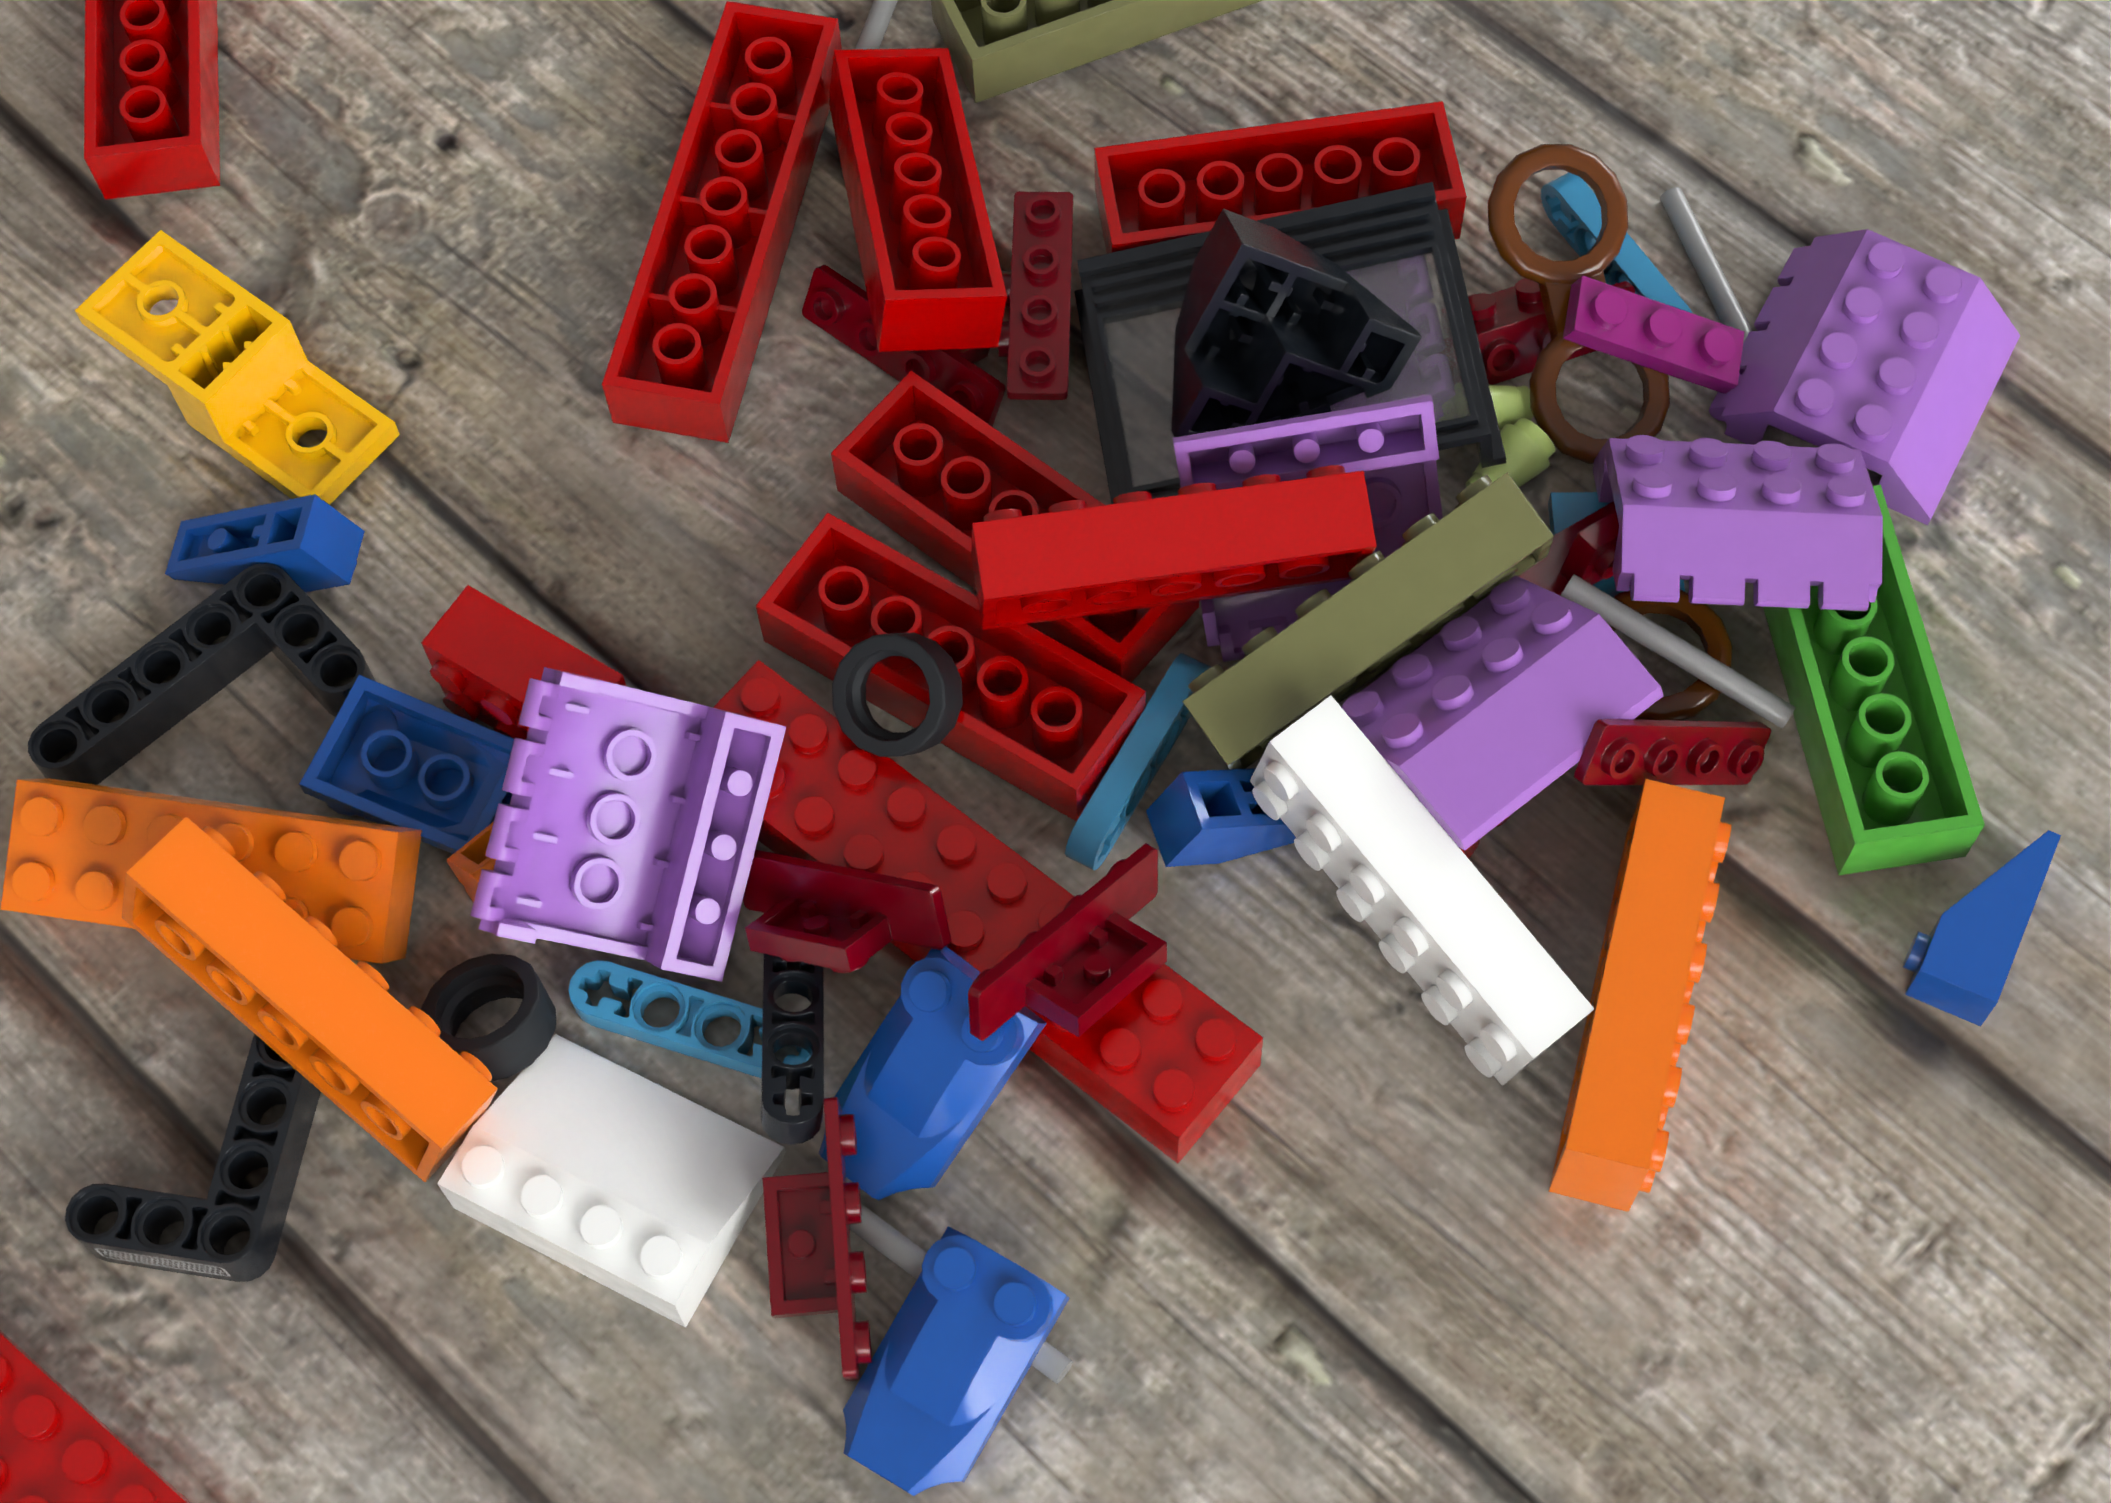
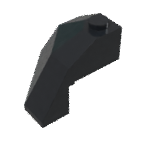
M1222 209L1194 260L1175 328L1171 432L1174 437H1181L1331 412V405L1364 392L1366 398H1370L1392 388L1422 337L1414 327L1334 262L1274 227Z

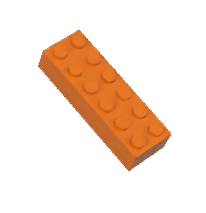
M50 778L17 779L0 910L133 928L122 918L126 872L187 816L201 830L205 826H209L224 836L235 851L233 858L252 874L260 871L272 878L284 891L287 898L285 903L304 920L308 916H312L327 926L338 941L336 947L349 959L383 964L406 958L422 830Z
M1645 779L1625 837L1589 1002L1594 1010L1586 1016L1548 1192L1629 1212L1638 1192L1650 1193L1655 1173L1661 1171L1669 1140V1132L1662 1129L1666 1121L1668 1109L1674 1107L1680 1086L1682 1068L1676 1067L1681 1045H1686L1692 1026L1695 1005L1689 1004L1694 983L1699 982L1703 970L1707 944L1701 942L1706 922L1710 923L1714 914L1720 886L1719 883L1714 882L1718 863H1722L1731 833L1732 825L1720 822L1725 797Z
M186 816L126 872L122 918L422 1181L426 1182L463 1143L472 1126L488 1109L498 1090L490 1082L492 1080L490 1071L471 1053L462 1051L458 1054L439 1037L441 1031L438 1025L424 1011L415 1006H410L406 1009L387 992L389 990L387 981L374 967L363 961L355 964L336 947L338 945L336 937L321 921L312 916H308L304 920L285 903L287 898L284 891L272 878L260 871L252 874L233 858L235 851L224 836L209 826H205L201 830Z

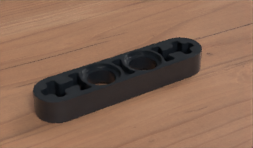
M763 954L761 1123L767 1135L777 1142L790 1145L800 1144L814 1138L821 1128L823 1118L824 967L800 962L799 970H787V961L777 956ZM785 994H798L807 998L811 1004L802 1011L790 1012L780 1008L775 1001ZM797 1046L805 1049L811 1057L802 1064L789 1065L779 1061L774 1054L783 1047ZM786 1089H799V1115H786Z

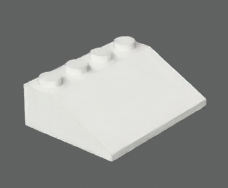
M555 1034L545 1051L530 1066L523 1069L472 1126L437 1184L454 1209L686 1327L763 1193L762 1178L773 1176L786 1153V1149L695 1102Z

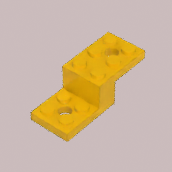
M162 230L156 233L75 309L77 316L84 326L168 385L185 420L191 427L291 499L316 494L330 505L400 435L393 420L307 360L290 320ZM161 300H178L176 307L171 312L163 315L150 314L151 308ZM310 430H324L327 432L324 441L317 446L308 448L298 445L301 436Z

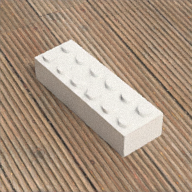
M1331 695L1269 741L1250 779L1254 786L1252 792L1256 802L1273 820L1281 818L1296 836L1294 844L1303 860L1316 871L1323 869L1339 888L1336 891V895L1346 912L1358 922L1365 920L1381 939L1379 941V948L1389 964L1400 973L1407 971L1424 991L1421 994L1423 1003L1432 1016L1443 1025L1450 1023L1467 1043L1464 1047L1466 1055L1479 1072L1489 1078L1494 1076L1503 1086L1594 1010L1583 994Z

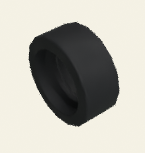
M917 633L874 635L855 644L839 662L832 683L833 711L841 730L858 748L879 757H900L917 754L940 744L955 727L963 704L962 679L953 658L936 641ZM889 656H902L914 661L922 669L929 685L930 705L925 719L918 727L907 732H891L882 728L873 719L866 703V682L870 671L877 662Z
M491 953L464 961L448 970L431 987L421 1007V1010L429 1015L438 1025L441 1031L439 1037L458 1054L462 1051L471 1053L488 1068L492 1075L490 1082L509 1078L530 1066L548 1047L556 1029V1008L531 964L514 955ZM503 998L523 999L517 1013L504 1026L490 1034L471 1039L455 1037L461 1023L474 1010L484 1004Z

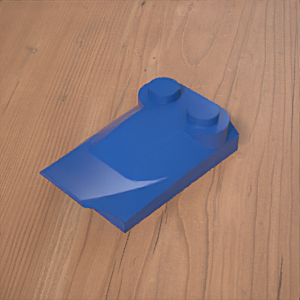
M359 675L299 785L305 794L324 801L330 809L338 814L347 816L358 815L378 824L422 830V842L454 854L494 822L498 803L510 805L513 793L503 791L502 787L514 739Z
M947 946L942 950L931 948L925 959L915 962L906 971L901 983V995L834 1096L838 1097L842 1115L854 1114L857 1155L845 1156L846 1177L852 1182H859L860 1189L876 1200H881L906 1190L933 1188L937 1185L1047 1024L1027 1007H1024L984 1041L971 1035L968 990L981 972ZM825 1130L819 1154L828 1162Z
M948 1226L941 1239L936 1241L926 1252L922 1263V1272L872 1357V1363L868 1364L843 1409L846 1424V1440L843 1453L913 1496L940 1484L951 1482L964 1483L1070 1298L1030 1271L973 1238Z

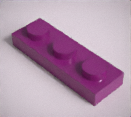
M1582 275L1571 285L1563 339L1726 394L1738 386L1745 331Z

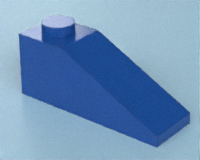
M316 494L184 520L180 523L165 574L174 580L225 585L243 570L254 564L270 563L283 569L304 592L350 585L365 531Z
M1256 768L1181 772L1146 810L1165 867L1220 864L1292 844L1296 836L1281 818L1273 820L1256 802L1252 792L1254 786L1250 782Z
M2048 830L1945 911L1929 935L1917 932L1903 963V968L1913 972L1905 995L1981 1027L1998 1003L2061 835Z

